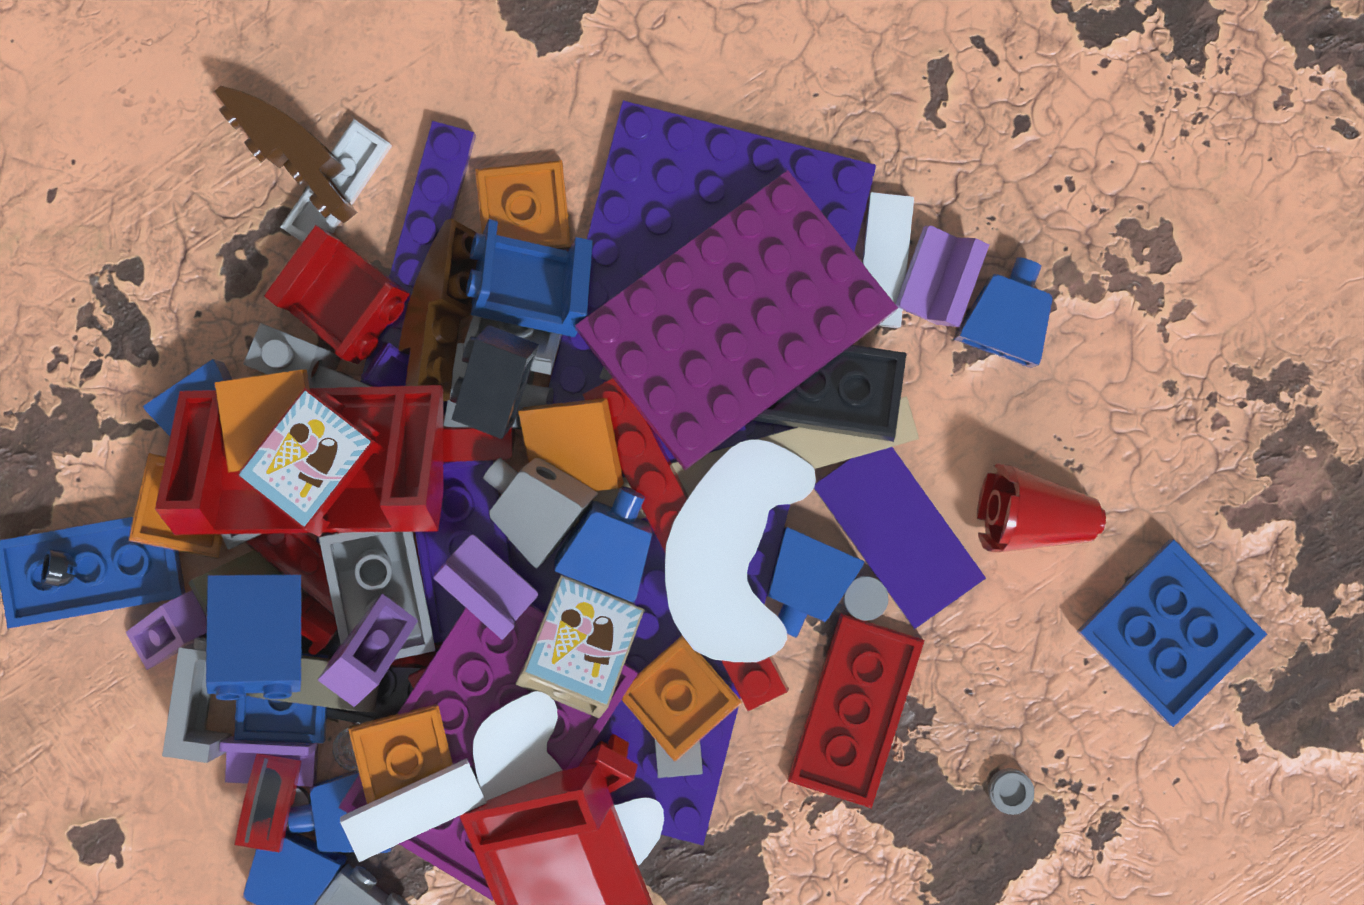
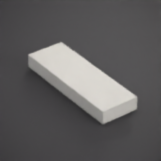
M353 119L332 150L334 156L346 168L332 180L351 205L392 147L389 142L355 119ZM309 185L281 225L282 229L301 242L306 239L315 225L333 233L341 222L333 215L325 218L316 209L309 199L314 193Z
M871 192L869 195L862 263L896 304L907 272L914 197ZM898 308L894 314L878 326L900 328L903 310Z
M464 759L341 816L340 823L360 862L485 804L486 800L468 759Z

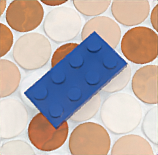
M133 517L0 540V587L7 629L175 599L186 593L179 551L128 541ZM48 549L63 551L75 559L77 567H68L67 569L68 574L76 575L70 584L59 587L42 585L41 571Z

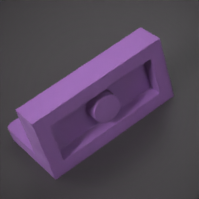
M924 226L898 295L896 306L936 325L960 327L989 244L977 238L955 237L934 226Z
M471 534L435 572L433 577L502 640L515 627V621L538 596L536 589L474 534Z
M231 736L221 741L219 745L220 752H227L225 782L248 783L256 753L302 760L297 786L312 787L317 782L319 743L234 740V736Z

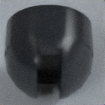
M48 549L42 565V585L59 587L70 584L76 575L68 574L67 569L68 567H77L75 559L63 551Z

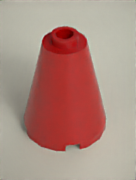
M997 463L994 465L998 470L996 474L987 473L979 494L977 519L985 520V533L978 532V537L983 549L989 552L999 553L1092 542L1098 534L1104 531L1106 512L1101 508V504L1096 498L1008 464Z

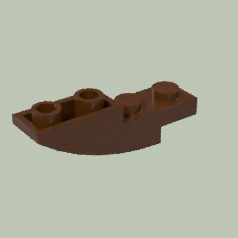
M219 86L214 91L224 104L219 108L224 118L236 130L242 127L249 136L244 143L250 152L261 163L267 159L278 168L284 166L300 185L306 181L314 192L309 197L310 201L325 218L333 215L342 223H346L358 213L332 180L346 168L314 135L283 111L262 99L224 86Z
M452 218L445 220L422 264L408 303L398 349L409 355L405 386L441 385L443 388V402L450 400L460 319L471 316L473 297L466 296V287L470 271L476 270L477 260L470 259L473 238L477 232Z

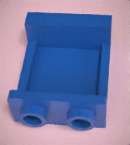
M488 219L483 233H475L471 246L470 259L477 260L476 270L470 271L466 287V296L473 297L471 315L575 337L577 334L575 325L585 319L587 315L593 241L575 237L569 251L496 235L498 221Z
M208 575L207 694H216V698L220 700H239L244 698V693H263V697L267 699H285L291 697L292 692L301 691V575Z

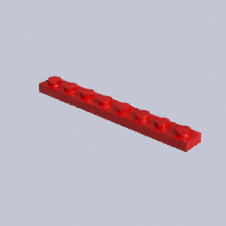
M612 378L582 395L585 400L607 398L620 467L631 489L645 496L641 508L666 554V544L673 522L689 496L658 436ZM772 656L759 662L721 660L747 711L755 709L787 693L789 690Z

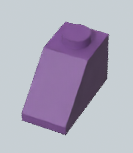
M190 591L162 604L126 631V634L146 670L177 654L179 647L194 643V638H205L207 635V618L193 591Z
M382 593L339 646L319 676L318 681L355 707L379 685L418 620Z

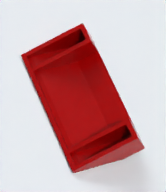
M442 386L310 388V391L318 397L325 390L346 407L341 414L352 423L357 417H360L380 432L375 441L386 448L381 456L376 453L370 456L324 515L331 523L323 533L439 531L443 499ZM216 390L180 391L155 510L174 535L310 533L238 478L236 475L239 471H228Z
M598 763L555 772L489 799L485 804L459 815L496 905H653Z

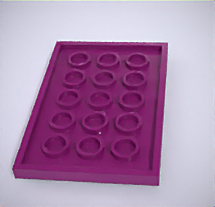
M787 170L576 324L575 330L682 468L686 470L894 314L898 307Z
M532 604L515 621V627L503 640L465 607L397 713L402 714L434 704L438 705L453 765L468 759L476 779L473 740L477 730L492 713L510 702L533 692L516 685L520 671L527 660L545 612ZM624 663L610 704L600 718L554 700L557 706L558 718L554 731L547 742V753L557 762L562 770L576 768L580 765L637 676L638 671ZM358 774L338 807L346 813L367 805L360 774ZM460 816L399 843V845L493 901L492 894Z

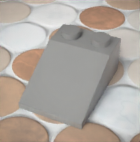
M413 532L322 533L319 540L340 644L343 643L365 613L383 593L418 620L395 659L435 651Z

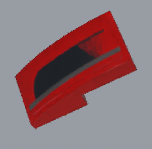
M256 753L234 845L278 853L282 851L290 806L294 804L302 760Z

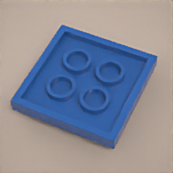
M1169 539L1077 630L1085 641L1172 727L1189 713L1267 635L1174 539Z

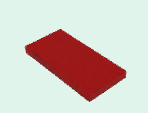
M843 613L839 614L787 777L788 782L872 809L925 640Z

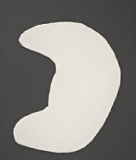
M760 439L747 440L730 448L710 468L689 496L673 522L666 544L665 583L668 606L674 623L694 651L711 659L731 662H759L775 655L783 648L787 640V631L782 621L752 592L747 581V570L749 562L755 555L762 538L769 510L776 505L792 504L803 500L812 492L816 478L811 464L772 442Z
M539 691L522 696L492 713L477 730L473 740V756L477 779L486 801L555 772L562 771L557 762L547 753V742L554 731L558 718L557 706L550 696ZM646 797L614 805L638 866L660 839L664 822L663 808L660 803Z

